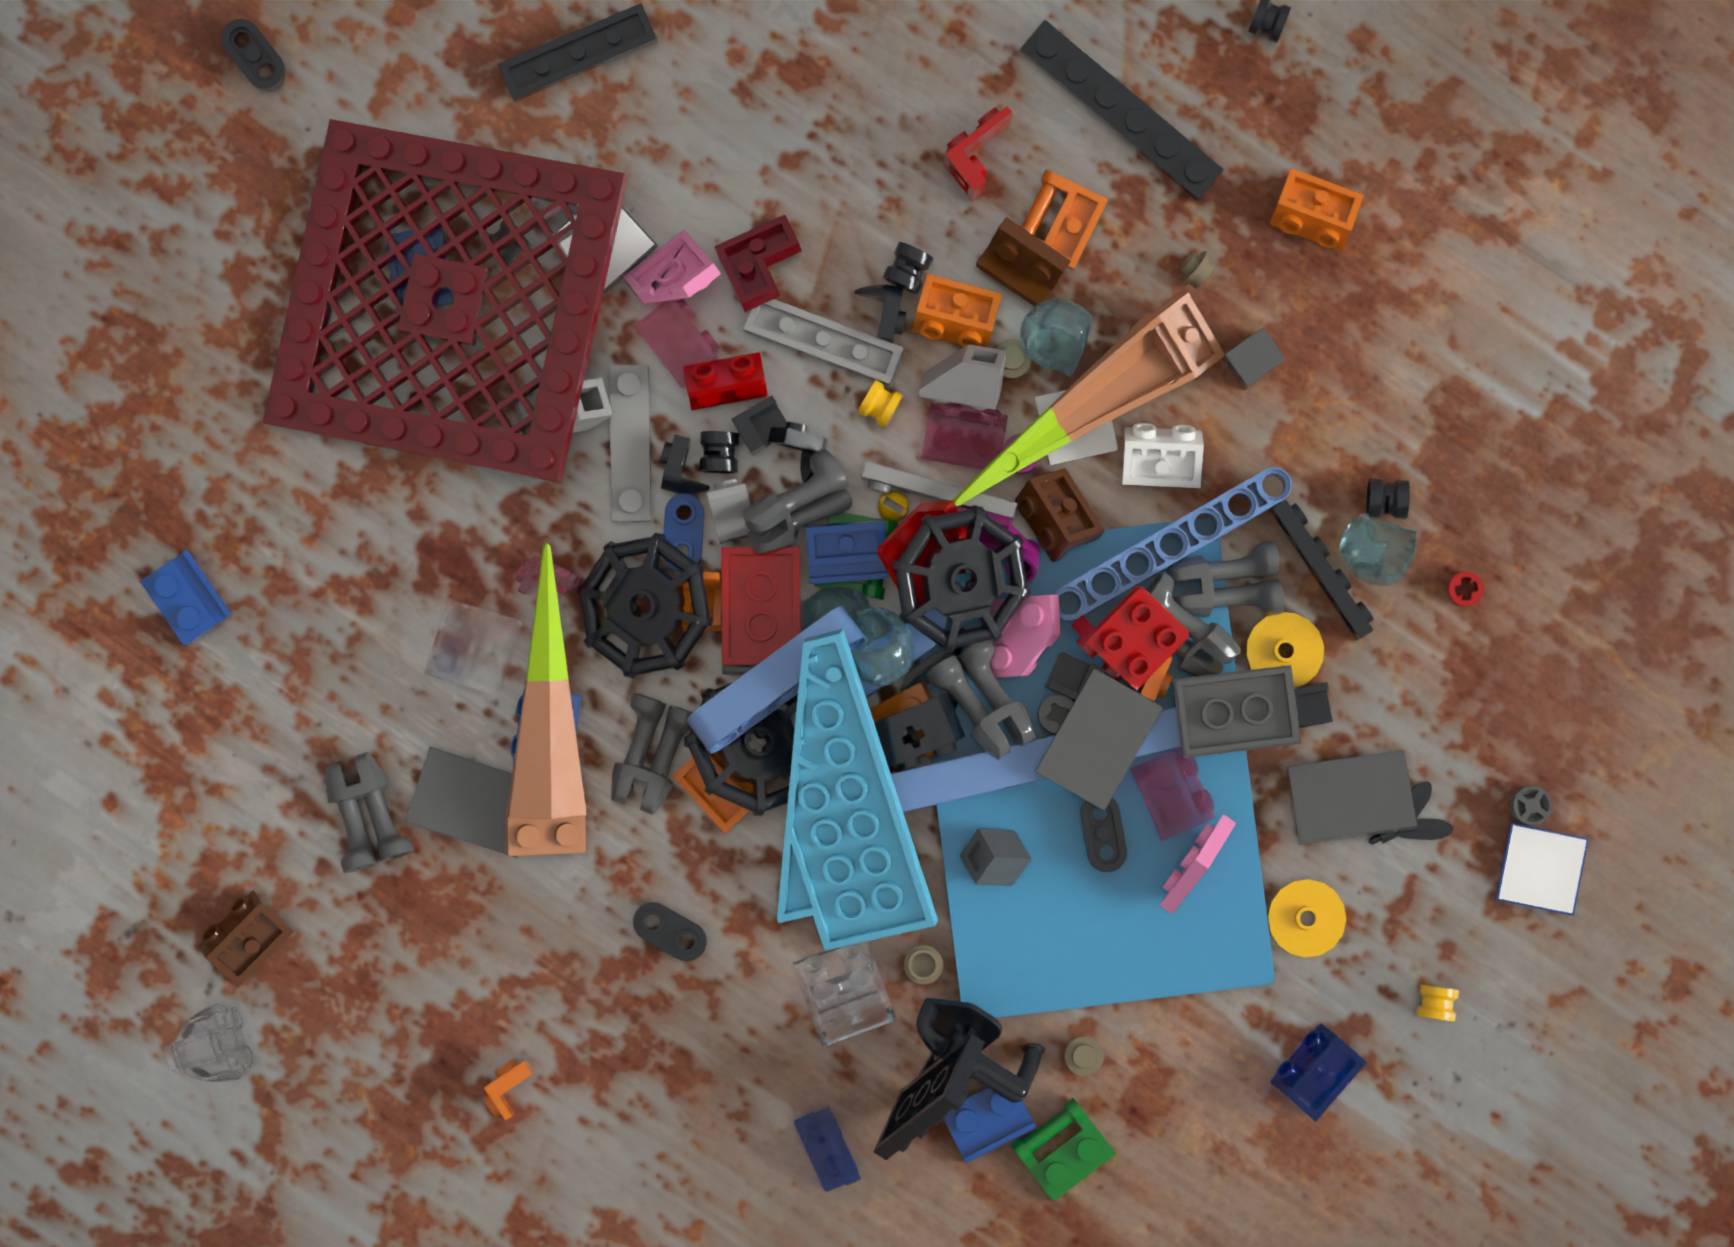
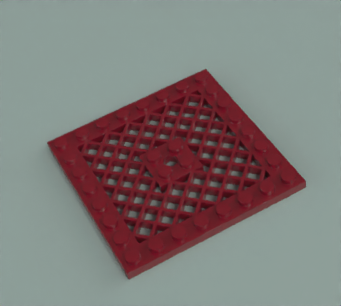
M330 119L262 423L562 483L629 176L621 172ZM362 167H368V168H369L368 170H366L365 172H363V173L361 174ZM385 171L406 175L393 184ZM378 175L386 189L370 200L362 186ZM422 178L443 182L429 191ZM415 182L423 196L409 206H406L399 192ZM458 184L480 189L466 198ZM452 189L460 203L443 213L435 199ZM495 191L517 196L503 205ZM356 194H358L364 205L353 211ZM486 196H489L497 210L480 221L472 206ZM390 198H393L400 212L384 222L376 208ZM532 198L554 203L540 212ZM525 202L533 217L517 228L509 213ZM429 204L437 219L421 229L413 215ZM569 205L578 207L577 216L574 215ZM562 209L571 224L554 235L546 220ZM466 211L474 225L458 236L449 222ZM370 213L378 227L364 237H361L354 223ZM503 218L511 232L494 243L486 229ZM406 220L415 234L398 244L390 230ZM540 225L548 239L531 250L523 236ZM443 227L451 241L435 252L427 237ZM349 231L355 243L344 250ZM480 233L488 248L474 258H471L464 244ZM384 235L392 250L376 260L368 246ZM572 235L567 255L560 243ZM517 240L525 255L509 266L500 251ZM418 243H421L428 256L414 253L411 265L404 253ZM554 247L563 262L546 273L537 258ZM457 249L465 263L443 258ZM361 251L369 266L353 275L346 261ZM494 256L502 271L491 278L492 270L480 265ZM398 258L406 272L390 283L382 268ZM531 263L539 278L523 288L515 273ZM339 270H341L347 281L336 288ZM564 273L559 293L552 281ZM373 274H376L383 288L367 298L359 284ZM509 279L517 293L500 304L492 289ZM407 284L404 302H402L396 291ZM546 286L554 300L537 311L529 296ZM353 289L361 303L345 314L337 299ZM443 290H451L454 295L453 304L446 310H439L436 306L437 295ZM389 296L398 310L384 320H381L374 306ZM487 296L494 309L482 317ZM520 302H523L531 316L515 327L506 312ZM332 307L338 319L327 326ZM367 311L375 326L359 336L351 322ZM555 312L552 330L550 331L543 319ZM500 317L508 332L492 342L484 327ZM397 322H399L397 330L409 333L408 336L398 343L394 341L387 330ZM537 324L546 339L529 350L520 335ZM344 327L352 342L336 351L329 337ZM381 334L389 349L373 359L365 344ZM479 335L486 347L469 358L461 344L476 346ZM425 337L445 340L446 342L432 350ZM514 340L523 354L506 365L498 350ZM418 341L426 356L410 366L402 351ZM324 346L330 357L319 364L322 347ZM454 348L463 363L446 373L438 359ZM359 350L367 364L351 374L343 359ZM547 350L542 370L535 357ZM489 356H492L500 370L486 380H483L475 366ZM395 357L403 372L387 381L379 367ZM526 363H529L537 377L521 388L512 373ZM432 364L440 379L424 389L416 374ZM336 365L344 380L328 389L320 375ZM469 371L477 386L461 396L453 381ZM372 372L381 387L365 397L357 382ZM506 378L514 393L498 403L489 389ZM409 379L418 394L401 404L393 390ZM314 383L316 384L321 394L312 393ZM446 386L454 402L438 411L430 397ZM350 388L358 402L336 398V396ZM539 388L535 407L533 408L526 396ZM483 394L491 409L475 419L466 404ZM387 395L395 409L372 404ZM520 401L529 416L512 426L504 411ZM423 402L431 416L409 411ZM460 409L468 423L448 420L446 418ZM498 417L506 431L483 427V425ZM530 427L529 435L519 434Z

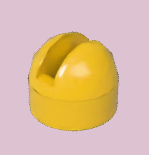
M890 491V494L884 493L878 501V513L884 520L899 522L908 513L909 503L901 492ZM887 498L903 508L900 514L883 504Z

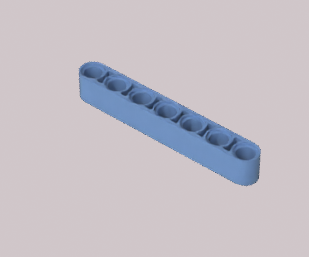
M1271 467L1265 469L1060 587L1054 595H1059L1060 597L1063 594L1070 593L1075 595L1080 603L1079 610L1075 614L1066 615L1059 610L1060 621L1069 623L1076 621L1081 615L1089 614L1278 505L1291 491L1292 481L1285 470ZM1275 476L1279 478L1283 485L1281 495L1271 497L1264 492L1262 482L1265 477ZM1242 496L1248 501L1249 511L1246 515L1235 516L1230 512L1228 501L1231 497ZM1207 515L1213 519L1215 531L1212 535L1202 536L1197 533L1194 521L1198 516ZM1165 535L1176 536L1181 542L1179 554L1174 556L1165 554L1160 547L1161 538ZM1139 554L1146 559L1147 570L1144 574L1133 575L1127 570L1126 560L1130 555ZM1098 574L1108 575L1113 581L1112 592L1107 595L1096 593L1092 588L1094 576Z

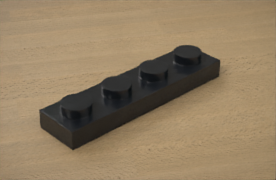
M640 3L501 62L498 65L514 102L657 42V38L643 5Z
M1284 500L1270 510L1271 514L1356 641L1372 632L1373 628L1369 623L1374 619L1370 611L1362 601L1355 603L1348 593V590L1352 588L1349 580L1340 568L1335 571L1326 560V557L1330 555L1327 547L1318 536L1314 538L1310 536L1304 527L1308 520L1296 503L1290 506L1287 500Z

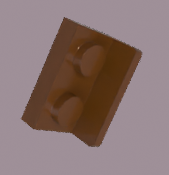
M1006 217L998 227L988 247L976 262V267L1034 307L1040 308L1060 281L1071 261Z
M1066 468L1029 479L1015 498L1020 514L1026 519L1036 535L1040 546L1045 550L1052 562L1061 560L1070 548L1098 540L1105 531Z
M253 890L247 896L244 895L238 898L232 904L229 914L219 924H213L206 930L202 936L199 948L212 965L239 987L294 931Z

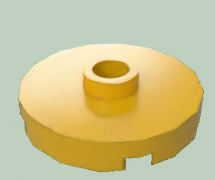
M1283 612L1278 615L1266 616L1253 627L1246 641L1245 657L1250 670L1291 665L1294 688L1305 685L1317 675L1323 663L1324 644L1319 630L1309 619L1297 613ZM1283 643L1289 644L1292 647V655L1289 658H1283L1278 653V648Z
M1311 879L1292 881L1279 889L1273 897L1267 913L1269 932L1276 944L1289 954L1305 958L1320 956L1334 948L1343 936L1346 924L1344 904L1336 891L1323 882ZM1304 911H1310L1314 915V922L1309 926H1304L1300 921V916Z

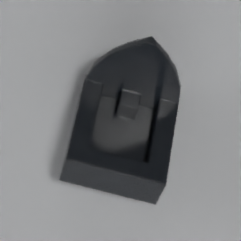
M872 285L855 290L854 294L884 302L877 338L893 343L894 334L902 335L907 313L899 311L903 288L892 285Z
M787 422L785 428L771 427L768 438L769 443L802 451L801 477L803 482L809 480L813 476L810 468V457L817 451L826 449L828 439L809 434V426L799 423Z
M675 434L672 443L665 442L659 463L666 466L661 489L675 493H698L710 489L709 485L682 477L691 445L690 438Z

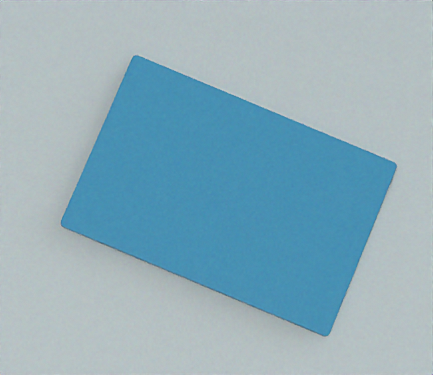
M1211 517L1195 519L1194 527L1198 534L1209 536L1214 533L1215 523ZM1173 522L1107 529L1098 540L1068 549L1061 560L1056 562L1050 560L1037 538L1027 539L1036 542L1040 547L1037 574L1031 582L1027 583V589L1031 590L1029 596L1054 595L1060 587ZM1165 535L1160 540V547L1165 554L1174 556L1179 554L1181 542L1174 535ZM1220 540L1213 541L1179 562L1198 555H1202L1206 562H1222ZM1133 554L1127 558L1126 567L1131 574L1142 575L1147 570V562L1143 556ZM1004 558L1001 560L1004 584L1011 585L1010 578L1005 570L1007 560ZM1160 573L1137 586H1142L1147 590ZM958 574L955 577V581L958 580L965 589V582L971 580V574ZM1098 574L1092 579V588L1100 595H1107L1113 590V581L1106 574ZM1200 579L1190 580L1191 582L1185 583L1174 582L1172 597H1179L1190 593L1192 595L1201 594ZM1225 580L1213 581L1214 589L1225 588ZM1134 588L1084 617L1096 627ZM1002 592L1000 597H995V599L1006 598L1009 593ZM1066 593L1059 597V610L1062 613L1072 615L1079 610L1080 603L1075 595ZM1228 606L1212 608L1209 617H1196L1207 624L1211 622L1217 623L1232 637ZM974 618L964 625L963 628L967 630L981 627L982 623L979 618ZM1060 621V636L1052 646L1045 648L1036 660L1038 665L1029 676L996 678L1013 702H1021L1025 706L1035 734V738L1031 741L1056 735L1048 733L1041 727L1037 714L1039 706L1046 698L1058 694L1044 686L1059 654L1066 653L1099 668H1102L1101 666L1105 662L1098 654L1092 659L1076 643L1080 635L1071 626L1075 621L1070 623ZM939 645L920 658L919 664L941 651ZM970 645L963 646V648H962V650H961L959 656H960L961 653H962L966 648H968ZM1175 652L1170 656L1173 658L1167 674L1173 676L1172 680L1196 677L1179 669L1182 660L1180 656ZM1235 659L1228 664L1222 663L1223 671L1220 674L1236 672ZM963 670L965 679L978 700L989 714L994 712L985 696ZM1106 671L1104 672L1105 675L1112 678ZM1124 678L1119 681V683L1140 693L1142 686L1136 691ZM1172 680L1165 697L1157 695L1154 701L1163 707L1162 710L1176 707ZM931 682L927 684L932 697L939 696V688L934 687ZM959 704L955 711L965 737L955 741L957 749L936 758L934 755L931 756V765L986 752L971 738L970 735L975 726ZM1002 721L997 723L1004 733L1009 746L1017 745L1018 743L1013 739ZM1181 747L1134 758L1112 797L1120 809L1127 847V857L1124 864L1113 872H1101L1095 869L1088 860L1080 818V809L1085 800L1049 779L937 804L961 1002L972 1003L993 1017L1001 1018L1271 984L1275 979L1246 751L1182 759ZM1095 807L1092 816L1096 821L1101 822L1106 819L1107 811L1106 809L1104 811ZM1223 814L1226 815L1236 825L1205 874L1173 914L1169 913L1159 906L1167 894V891L1162 886L1175 868L1180 872L1183 870L1184 867L1180 863L1193 845L1197 848L1199 847L1194 841L1204 826L1209 823L1214 827ZM978 828L1014 830L1018 834L1031 860L1013 885L975 884L960 854ZM1103 845L1099 850V855L1103 860H1110L1114 855V850L1110 845Z

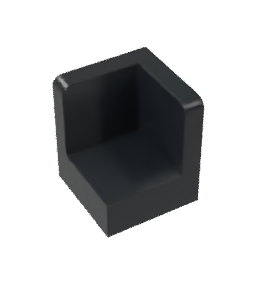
M773 396L764 399L732 418L734 426L752 456L772 445V443L768 442L771 427L785 428L787 423Z
M1060 653L1044 687L1075 701L1093 668L1103 674L1105 670L1093 664H1087L1066 653Z
M1328 682L1294 689L1299 729L1333 722L1327 695L1329 690Z

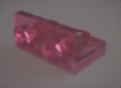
M680 299L678 302L675 300L665 301L634 325L681 388L686 386L683 366L719 360L715 351L720 348L706 329L700 333L691 322L696 315L684 299Z
M931 402L921 459L984 469L1002 452L1008 416L1001 414L997 409L975 410L962 407L959 403Z
M534 555L532 561L524 560L515 581L521 583L517 591L525 595L533 594L539 581L540 556ZM553 563L556 591L564 595L567 589L577 591V587L581 584L584 577Z
M1181 747L1131 768L1162 841L1215 818L1213 812L1214 802L1210 793L1203 789L1197 776L1198 766L1194 757L1182 759Z

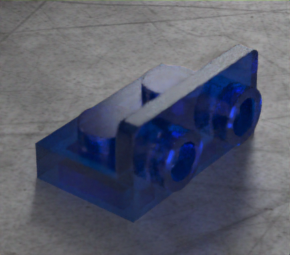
M1321 1023L1304 1037L1301 1046L1289 1060L1284 1061L1278 1067L1276 1075L1271 1079L1270 1083L1316 1122L1367 1062L1338 1035Z
M829 1104L794 1121L824 1191L828 1192L844 1184L847 1186L861 1180L860 1172Z

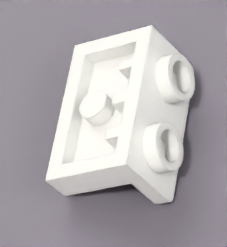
M1138 423L1133 427H1125L1122 485L1201 488L1204 449L1202 431L1188 425H1177L1172 429L1156 428L1152 424Z

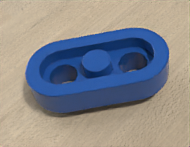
M678 494L672 497L665 507L663 534L666 540L675 547L686 545L689 548L688 557L698 564L702 558L704 509L701 502L695 496ZM681 506H688L691 509L692 514L689 519L681 520L677 517V510ZM663 558L669 568L676 572H682Z

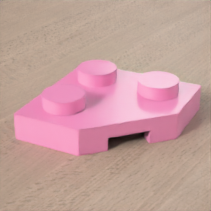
M683 230L622 277L643 304L690 298L696 292L709 286L711 281L721 273L689 234Z
M1039 595L1024 598L1002 631V638L996 643L991 641L994 645L995 653L991 659L990 668L995 678L1025 677L1032 673L1038 665L1036 660L1045 648L1052 646L1060 636L1059 595ZM1005 598L994 599L990 606L993 607L989 613L992 618Z
M1223 814L1214 827L1209 823L1204 826L1194 841L1199 847L1197 848L1193 845L1180 863L1184 867L1183 870L1180 872L1175 868L1162 886L1167 891V894L1159 906L1171 914L1175 912L1212 864L1236 825L1233 820Z

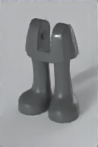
M821 449L810 457V468L813 476L809 480L776 496L768 493L743 512L745 525L750 530L749 540L751 549L754 552L766 553L795 543L794 532L799 528L831 515H840L851 508L853 504L852 498L845 489L848 487L847 478L841 466L829 451Z
M1264 541L1257 544L1249 556L1240 559L1206 562L1202 555H1198L1167 568V574L1173 578L1174 582L1185 583L1191 582L1190 580L1200 579L1201 594L1192 595L1190 593L1173 597L1180 607L1193 616L1209 617L1212 608L1231 605H1255L1268 615L1283 613V588L1276 579L1234 587L1214 589L1213 581L1277 575L1279 571V554L1274 541Z
M1165 571L1161 572L1147 591L1189 631V637L1193 639L1192 642L1187 639L1175 651L1182 658L1179 669L1196 677L1220 674L1223 671L1222 663L1228 664L1240 654V647L1217 623L1211 622L1207 624L1180 607L1172 597L1173 578Z
M990 640L970 645L961 653L958 659L952 656L938 663L928 672L927 678L934 687L947 691L956 700L975 726L971 732V738L989 755L999 760L1010 753V746L997 723L1002 721L1013 739L1021 746L1033 740L1035 734L1023 703L1013 702L993 675L990 662L995 653V648ZM963 670L985 696L994 712L989 714L967 683Z
M633 692L630 707L637 714L636 729L624 762L614 764L611 799L625 805L633 789L634 779L646 782L648 786L644 790L640 810L653 815L663 803L674 784L667 777L680 741L684 734L691 730L687 719L693 712L670 705L663 733L649 768L643 766L667 703Z
M369 752L354 757L357 773L361 781L358 784L349 785L348 776L341 761L326 765L328 803L338 805L349 839V851L341 859L343 873L355 872L379 864L359 809L358 801L362 799L365 800L375 830L381 862L391 861L414 852L411 840L408 837L399 835L391 821L382 790L388 786L382 770Z

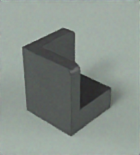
M1263 327L1227 352L1222 359L1244 390H1246L1263 375L1282 363L1285 357Z
M978 828L960 854L975 884L1013 885L1031 860L1026 848L1014 830Z

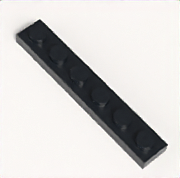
M1044 20L1020 48L1019 52L1197 201L1223 172L1224 169L1048 21Z

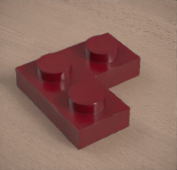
M782 215L714 246L744 312L780 297L777 286L767 267L802 252L786 215Z

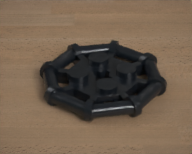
M973 505L968 510L934 517L930 515L921 519V526L897 561L893 560L892 568L896 571L901 605L899 617L903 624L909 623L938 644L941 651L948 653L953 648L990 640L994 643L1002 638V631L1024 598L1029 597L1031 591L1027 589L1021 548L1024 541L1019 534L1014 535L987 515L982 506ZM968 526L965 538L947 541L942 532ZM981 530L999 542L1000 546L994 551L986 548L979 541ZM932 538L937 547L927 555L924 566L914 565ZM1007 557L1011 585L1004 584L1001 560ZM962 569L964 573L971 574V580L965 582V589L961 590L959 585L955 584V577L958 576V572ZM912 573L922 575L925 599L917 604ZM1002 592L1009 593L992 618L989 612L993 607L990 605L995 597L999 598ZM932 608L947 617L945 629H942L923 614ZM979 618L982 623L981 627L958 631L960 621Z
M654 533L652 537L620 543L610 541L604 545L603 554L582 586L578 585L576 594L580 595L586 632L584 643L587 648H594L623 671V675L633 679L639 674L672 668L677 671L685 666L686 658L707 626H712L713 618L709 615L703 577L705 572L703 564L694 562L669 543L664 534ZM647 553L645 565L634 568L627 567L624 561L625 557ZM660 556L673 564L682 573L672 578L658 567ZM613 567L616 575L605 591L599 590L598 588ZM687 582L689 583L693 613L686 612L683 609L685 598L680 587ZM638 597L641 599L649 598V605L651 606L649 613H643L641 616L637 613L639 610V605L636 603ZM596 599L602 600L603 607L607 608L608 617H605L606 624L600 627ZM680 621L691 622L674 647L669 638ZM613 633L628 644L626 654L606 638ZM658 643L663 652L661 655L639 658L641 646Z
M730 684L724 685L714 690L707 688L701 694L703 700L700 706L709 701L711 698H713L723 689L728 687ZM798 694L784 703V705L789 706L785 711L780 709L773 711L729 745L718 751L725 770L719 776L706 747L691 728L689 735L684 737V746L689 748L706 786L704 791L709 796L714 794L752 811L754 816H763L765 811L788 803L789 786L765 795V783L783 777L790 783L795 730L790 716L794 712L796 715ZM751 734H755L758 739L764 738L767 744L762 747V752H757L756 749L750 747ZM730 775H733L740 782H749L753 784V794L724 781Z

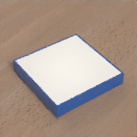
M1510 823L1495 900L1574 916L1589 839Z

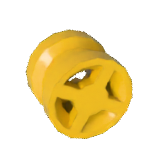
M875 380L857 414L862 417H872L876 420L878 426L885 429L900 404L903 395L897 391L891 393L885 390L883 383Z
M1420 985L1419 993L1422 996V1003L1417 1007L1416 1016L1455 1022L1456 1013L1453 1011V1003L1458 999L1459 990Z

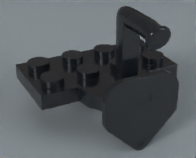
M926 998L917 1015L916 1027L918 1034L931 1051V1054L918 1077L900 1090L873 1152L885 1160L898 1151L904 1152L912 1140L916 1137L921 1139L931 1125L934 1123L936 1125L941 1124L948 1112L951 1110L958 1111L969 1093L965 1089L966 1084L972 1078L1012 1103L1024 1100L1037 1073L1045 1048L1036 1043L1023 1045V1060L1017 1075L980 1053L1001 1035L1002 1025L995 1017L972 1003Z

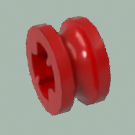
M1468 571L1454 574L1449 579L1446 587L1448 598L1458 606L1476 604L1481 599L1484 591V586L1479 576ZM1461 578H1468L1467 583H1474L1475 592L1469 593V600H1462V594L1456 595L1455 586L1461 585Z

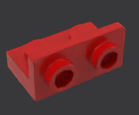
M760 352L683 366L691 410L768 396Z

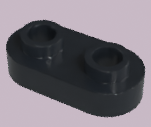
M237 19L227 24L221 36L222 45L251 84L263 91H270L279 87L286 76L285 64L259 29L252 22L245 19ZM239 36H249L250 41L246 47H238L236 45V40ZM265 65L273 67V74L268 78L260 76V70Z
M1112 798L1106 808V819L1099 822L1092 816L1093 809L1097 806L1085 800L1080 809V818L1088 860L1095 869L1101 872L1116 871L1124 864L1127 857V847L1119 806ZM1103 845H1110L1114 850V855L1110 860H1103L1099 855V850Z
M657 902L646 903L635 912L633 926L637 935L682 961H691L700 957L705 951L707 937L702 927L663 904ZM650 914L657 915L660 919V925L655 930L647 928L645 920ZM683 934L693 936L694 945L692 948L684 949L681 947L679 940Z

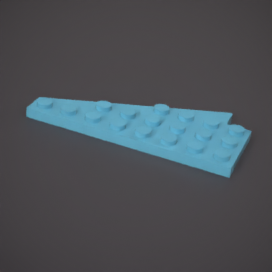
M844 629L807 637L802 645L777 911L778 923L813 916L824 951L933 927L938 922Z

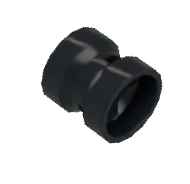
M899 242L894 251L896 258L892 265L887 266L882 278L897 287H902L905 291L918 294L922 285L921 276L924 271L929 270L934 258L916 247Z
M725 431L701 432L700 444L704 448V456L699 461V472L717 474L738 473V460L735 458V449L739 446V433Z
M1370 478L1368 480L1366 496L1367 517L1379 518L1383 514L1392 515L1394 519H1407L1410 501L1409 480H1396L1392 484L1384 483L1382 479Z

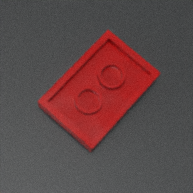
M721 547L722 666H756L801 633L800 547H784L766 553L754 552L751 547Z

